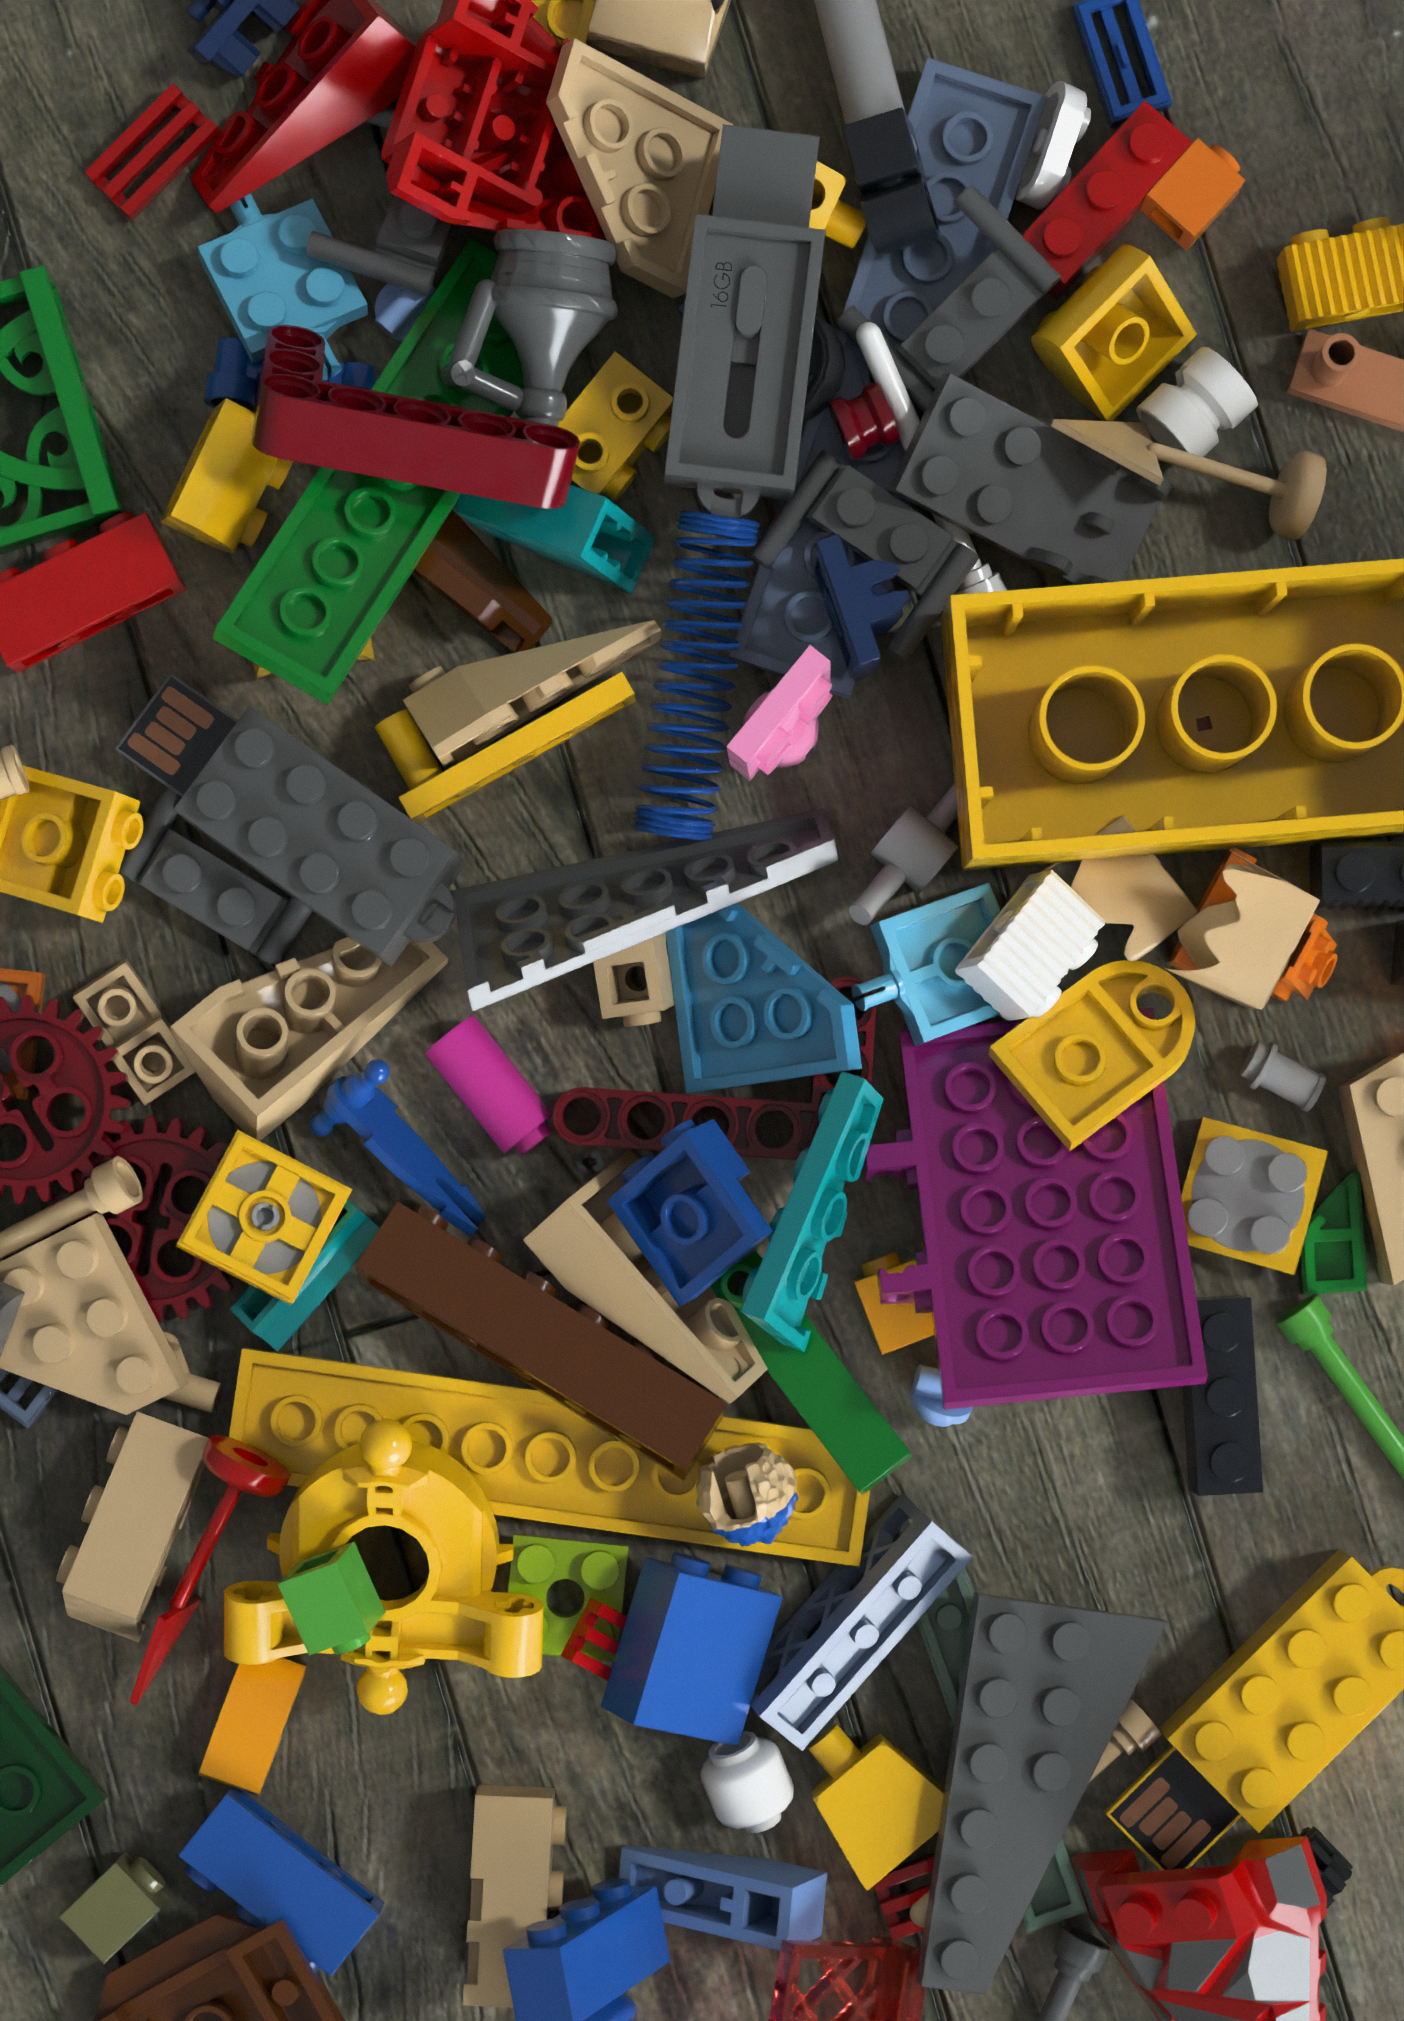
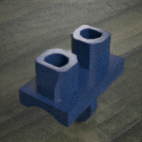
M193 0L185 12L197 23H200L213 7L219 13L186 52L200 64L211 61L216 67L236 79L241 78L261 52L236 30L251 13L273 34H277L294 16L299 7L294 0Z

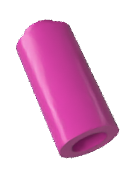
M475 1015L461 1022L425 1052L424 1055L504 1154L515 1147L523 1156L552 1133L545 1122L553 1116V1112Z

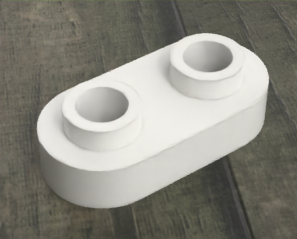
M1063 81L1053 84L1045 94L1048 98L1014 198L1037 210H1041L1050 202H1053L1069 184L1071 168L1068 167V163L1075 143L1086 132L1091 118V109L1086 107L1087 95L1085 91Z

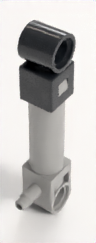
M813 0L845 125L841 128L855 182L862 193L860 194L862 211L876 254L882 256L940 238L939 225L927 187V179L913 126L905 113L877 1Z

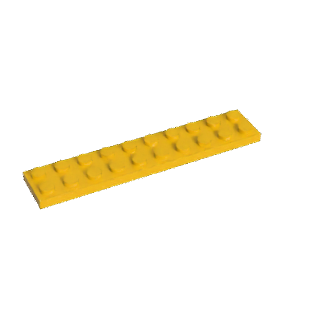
M246 1347L241 1350L229 1437L247 1443L283 1464L291 1473L287 1483L289 1486L300 1487L306 1477L324 1461L346 1448L359 1444L361 1434L368 1425L376 1420L389 1418L399 1421L408 1430L411 1440L433 1446L447 1453L464 1466L483 1490L494 1515L860 1567L870 1490L863 1495L859 1493L809 1427L724 1416L685 1480H682L534 1388ZM758 1442L766 1444L768 1449H771L776 1455H781L785 1462L792 1466L796 1476L798 1500L795 1502L793 1513L788 1518V1524L782 1527V1531L771 1544L756 1542L750 1546H741L740 1543H729L724 1536L715 1534L702 1512L697 1509L696 1501L698 1494L696 1485L699 1481L698 1468L707 1464V1459L710 1455L722 1451L725 1454V1448Z

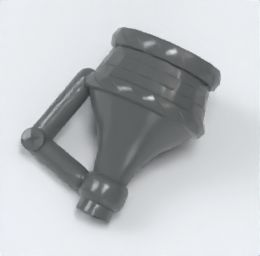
M531 229L498 230L494 243L499 256L491 280H481L476 285L449 362L441 370V378L443 383L450 388H459L504 409L515 410L516 415L520 419L558 427L559 422L566 416L567 398L562 393L568 371L582 349L600 332L607 321L614 320L619 312L617 304L613 300L609 266L614 265L617 257L615 245L601 239L562 232ZM493 313L500 326L513 342L521 365L522 389L475 368Z

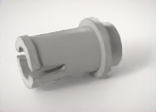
M1257 1041L1246 1056L1239 1075L1248 1079V1087L1254 1090L1261 1086L1301 1107V1110L1308 1112L1320 1096L1326 1082V1076L1322 1073L1318 1074L1277 1052V1044L1271 1042L1266 1046Z

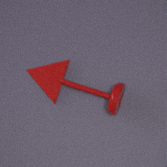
M213 1435L210 1436L203 1451L202 1459L207 1468L218 1478L228 1483L169 1602L170 1610L157 1618L129 1701L136 1706L202 1600L197 1595L190 1596L242 1491L262 1497L278 1496L284 1491L290 1479L291 1473L283 1464L247 1443L230 1437Z

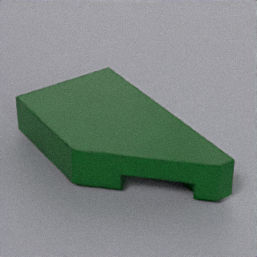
M1346 1173L1311 1214L1298 1261L1300 1294L1367 1291L1360 1173Z

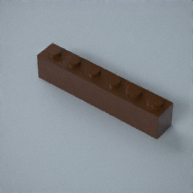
M397 1201L355 1265L358 1280L680 1479L685 1480L725 1416L727 1403L720 1400L718 1395L689 1375L683 1377L663 1365L666 1359L636 1338H633L629 1344L608 1331L612 1325L611 1322L594 1309L579 1304L576 1310L554 1298L557 1293L556 1288L542 1277L527 1270L520 1277L500 1264L503 1259L502 1255L488 1244L474 1237H471L466 1244L445 1231L449 1226L448 1222L431 1209L421 1204H416L414 1209L411 1210Z

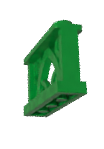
M44 265L19 272L20 276L0 282V309L27 300L30 306L28 311L13 319L0 330V371L12 385L21 391L36 396L57 395L60 407L43 416L33 428L27 443L26 461L0 451V491L4 495L1 509L4 511L15 501L17 495L16 483L28 487V504L24 514L16 523L10 526H0V554L102 524L106 520L125 512L54 278ZM15 352L18 360L24 366V360L28 355L38 354L43 359V367L38 375L27 378L14 369L8 358ZM55 433L65 436L68 441L67 451L63 455L55 456L48 450L47 457L50 467L41 465V449L46 437ZM42 490L87 493L89 503L40 517L43 503Z

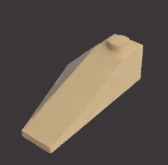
M655 620L457 666L447 673L439 666L414 680L409 685L413 694L402 701L439 761L447 770L495 743L662 640L661 630Z
M346 937L336 941L331 949L300 961H296L295 958L275 965L274 971L241 983L240 979L218 987L171 1025L170 1032L213 1100L247 1135L261 1141L302 1107L448 963V958L433 942L418 943L411 940L393 966L390 967L354 940Z
M629 1149L563 1202L523 1241L539 1258L542 1265L553 1274L567 1291L731 1404L768 1368L732 1303L717 1298L711 1286L693 1301L679 1307L607 1203V1200L626 1184L621 1177L622 1173L640 1160Z

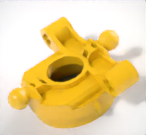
M389 1418L374 1421L361 1434L359 1444L346 1448L315 1468L296 1491L284 1519L281 1533L268 1534L267 1549L279 1555L282 1577L297 1562L343 1546L353 1535L367 1527L386 1525L403 1529L416 1538L426 1552L430 1571L428 1578L420 1589L403 1599L389 1601L380 1599L386 1613L369 1632L371 1639L361 1647L341 1654L342 1661L366 1668L358 1678L356 1690L360 1704L370 1713L381 1716L391 1714L400 1708L406 1700L408 1688L405 1676L399 1669L423 1665L426 1659L459 1660L484 1668L491 1674L508 1678L530 1676L539 1672L542 1668L544 1609L542 1601L537 1597L527 1594L491 1592L497 1566L513 1560L514 1544H499L497 1523L483 1490L469 1471L447 1453L433 1446L411 1440L408 1430L399 1421ZM243 1581L234 1583L224 1590L223 1652L224 1657L229 1661L238 1664L259 1665L272 1662L281 1657L308 1653L278 1587V1581ZM332 1648L318 1652L325 1654H334Z

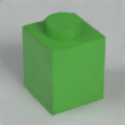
M355 1542L297 1562L277 1583L309 1656L332 1648L335 1655H341L361 1647L371 1639L369 1632L386 1613Z

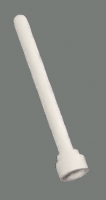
M865 322L858 327L856 339L874 381L879 385L888 402L898 429L900 441L906 453L920 420L880 328L875 323ZM932 514L936 524L954 536L953 540L965 545L977 554L968 532ZM978 559L954 595L1007 591L1000 573H992L989 564H982L980 559Z

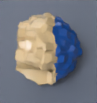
M757 1442L725 1448V1454L722 1451L710 1455L707 1459V1464L698 1468L699 1481L696 1485L698 1494L696 1501L697 1509L707 1519L712 1531L715 1534L724 1536L729 1543H740L741 1546H750L756 1542L771 1544L782 1531V1527L788 1524V1518L793 1513L795 1502L798 1500L796 1476L792 1466L785 1462L781 1455H776L771 1449H768L766 1444Z

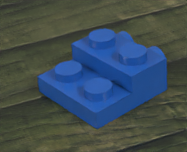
M689 1119L669 1131L660 1140L664 1150L656 1157L653 1154L647 1155L626 1169L621 1175L626 1184L607 1200V1203L679 1307L696 1299L773 1233L771 1227L739 1183L750 1173V1170L714 1119L699 1126H696L692 1119Z

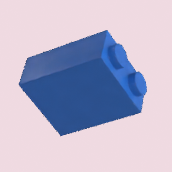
M673 1552L671 1562L645 1557L600 1707L633 1725L738 1746L783 1596L759 1586L762 1575L734 1565L725 1564L723 1574L709 1572L711 1563L682 1553Z

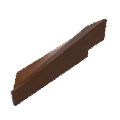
M452 509L412 573L512 653L533 649L551 627V616Z

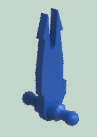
M374 1059L367 1063L362 1073H353L349 1077L341 1076L336 1079L327 1090L328 1097L323 1103L324 1110L313 1115L310 1119L309 1127L311 1132L317 1137H325L331 1134L337 1123H348L366 1141L363 1145L396 1177L440 1212L438 1215L470 1236L478 1228L463 1211L478 1224L484 1221L487 1216L467 1186L464 1185L462 1187L424 1140L394 1112L398 1106L379 1088L375 1087L388 1079L390 1070L387 1063L381 1059Z

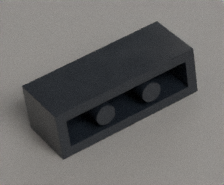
M1243 1295L1196 1297L1208 1378L1205 1384L1182 1386L1188 1488L1198 1496L1263 1492L1251 1297Z

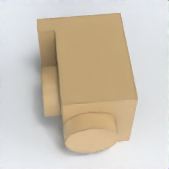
M666 933L593 962L602 1019L622 1016L624 1027L647 1025L662 1021L660 1011L675 1005L666 947ZM635 966L645 969L647 982L645 989L635 986L631 980V972Z

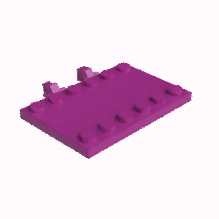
M1154 1008L1138 1009L1145 1017L1155 1020ZM1025 1020L972 1025L918 1046L914 1045L909 1031L899 1032V1048L909 1129L895 1131L894 1143L869 1145L864 1160L865 1177L867 1182H870L875 1175H889L894 1180L906 1177L907 1190L917 1189L924 1251L916 1252V1265L908 1266L903 1273L889 1274L880 1268L877 1273L881 1305L915 1302L916 1313L932 1312L944 1410L1205 1384L1208 1374L1164 1081L1069 1151L989 1056L990 1046Z

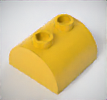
M1122 244L1101 266L1093 268L1085 276L1082 285L1057 311H1053L1045 316L1038 330L1032 335L1031 343L1043 364L1074 398L1103 421H1113L1187 346L1197 333L1151 256L1132 245Z
M226 398L212 410L159 523L228 553H235L239 542L252 547L268 515L267 512L256 507L266 485L279 490L289 473L293 461L268 456L253 447L251 439L255 413Z

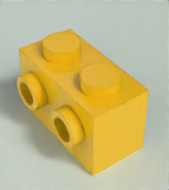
M616 351L566 411L565 418L559 422L558 426L572 432L580 440L571 485L604 497H609L614 502L620 498L636 477L638 472L631 466L647 447L652 452H656L669 437L674 397Z

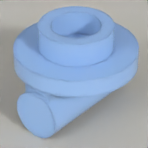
M387 284L380 291L376 299L375 322L386 335L403 342L436 289L432 285L428 296H424Z
M921 1364L918 1365L909 1393V1400L919 1416L926 1422L940 1427L967 1421L973 1407L944 1410L939 1369Z

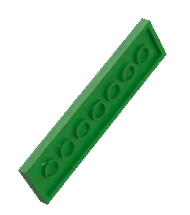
M469 239L371 390L511 417L514 411L504 409L459 388H450L443 383L441 378V370L449 362L474 289L481 280H491L499 254L473 239ZM493 313L475 368L522 389L521 365L513 342L500 326ZM320 467L217 624L213 639L328 705L462 493Z

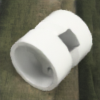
M1202 346L1175 372L1177 386L1162 383L1137 407L1136 412L1141 422L1147 423L1149 433L1157 443L1204 457L1219 442L1217 429H1233L1258 406V402L1252 389L1236 369L1217 352L1209 347Z

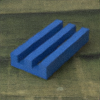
M1083 0L1074 3L1071 11L1110 128L1122 125L1123 121H1126L1144 100L1159 113L1169 110L1172 106V100L1139 0ZM1119 4L1123 6L1152 96L1142 99L1112 8ZM1091 13H1099L1128 104L1120 105Z

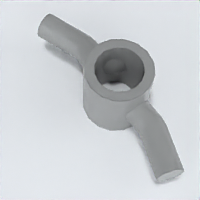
M955 783L926 817L910 805L872 850L870 855L884 865V867L849 907V914L855 922L861 925H868L903 883L919 895L958 849L959 845L945 834L957 820Z

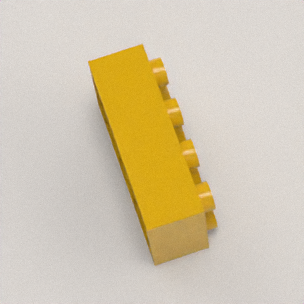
M1404 558L950 595L940 618L962 871L1082 861V859L1143 854L1162 855L1223 850L1234 847L1247 848L1404 835ZM1209 716L1213 728L1198 731L1196 719ZM1122 816H1125L1137 831L1132 833L1096 835Z

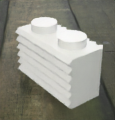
M1052 869L1030 874L956 967L955 972L964 978L965 983L972 986L976 993L982 995L983 1000L990 1003L994 1010L1000 1012L1002 1018L1008 1021L1032 1016L1038 1018L1045 1014L1059 999L1062 991L1057 985L1061 982V978L1068 973V969L1075 970L1094 954L1098 947V942L1094 937L1098 934V930L1105 925V920Z

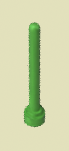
M1313 1294L1303 1299L1283 1313L1276 1320L1275 1324L1290 1345L1297 1343L1302 1351L1310 1349L1404 1481L1403 1435L1331 1336L1334 1331L1333 1326L1329 1322L1332 1314L1318 1294Z

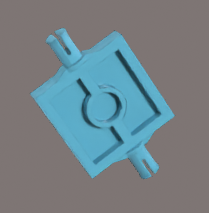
M251 193L230 205L239 226L229 234L197 246L198 258L252 364L263 360L267 334L271 327L277 325L299 326L312 330L324 338L325 352L322 381L327 380V370L331 377L341 371L342 367L326 339L339 327L367 316L368 304L350 270L305 255L306 246L313 231L332 237L313 198L279 213L262 215Z
M990 882L871 925L870 929L883 961L884 975L852 986L853 998L874 990L877 992L856 1001L855 1004L858 1009L865 1011L867 1008L894 999V1002L903 1013L915 1046L1001 1015L1000 1012L992 1008L990 1003L984 1001L982 995L976 993L972 986L966 984L964 978L955 972L956 967L1000 913V908Z

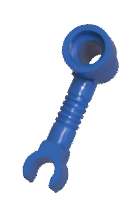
M226 337L218 340L214 373L207 375L204 403L212 408H215L226 398L250 411L255 408L256 392L263 360L252 364L240 338ZM348 362L340 363L342 369L333 377H331L327 370L328 379L323 380L371 390L376 383V374H374L373 365Z

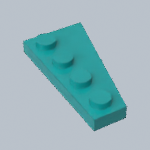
M843 1071L835 1088L828 1090L822 1099L818 1112V1129L810 1148H805L796 1161L793 1172L794 1186L785 1207L778 1209L770 1223L773 1233L768 1237L769 1245L760 1267L754 1268L749 1274L743 1289L744 1305L741 1312L781 1344L804 1353L811 1334V1330L800 1327L809 1297L821 1300L829 1274L821 1271L826 1242L831 1241L834 1237H841L848 1212H846L847 1197L842 1192L845 1181L854 1182L859 1179L884 1099L866 1079Z

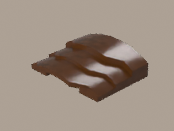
M219 1911L109 1972L101 1992L95 2019L92 2021L345 2020L319 1973H314L283 1917L262 1927H257Z

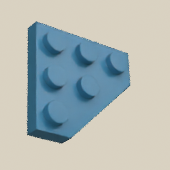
M732 904L665 932L686 1094L862 1069L854 1004L740 904Z

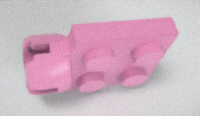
M809 645L776 687L763 692L748 709L743 717V727L726 746L730 766L746 779L751 781L759 770L769 775L776 767L787 768L799 764L806 759L807 753L815 748L819 731L817 717L833 696L829 693L832 687L831 661Z

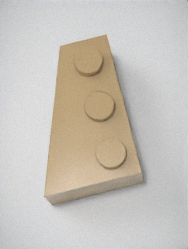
M1404 1053L1391 1054L1337 1086L1353 1162L1357 1166L1358 1173H1360V1183L1365 1202L1363 1207L1367 1224H1370L1378 1261L1376 1266L1380 1283L1396 1285L1404 1280Z
M138 1411L130 1429L119 1426L106 1458V1462L114 1465L106 1487L98 1485L93 1487L81 1518L82 1522L90 1524L80 1548L74 1545L68 1547L56 1577L57 1582L65 1584L62 1594L67 1616L139 1643L146 1625L141 1620L155 1586L159 1587L162 1583L167 1566H164L178 1529H182L205 1468L202 1454L209 1438Z
M479 1785L477 1788L474 1805L470 1879L472 1880L470 1920L467 1923L466 1940L469 1943L467 1984H464L463 2006L513 2008L503 1949L527 1935V1926L550 1919V1910L560 1911L559 1907L563 1905L564 1871H552L553 1845L565 1846L567 1806H555V1788Z

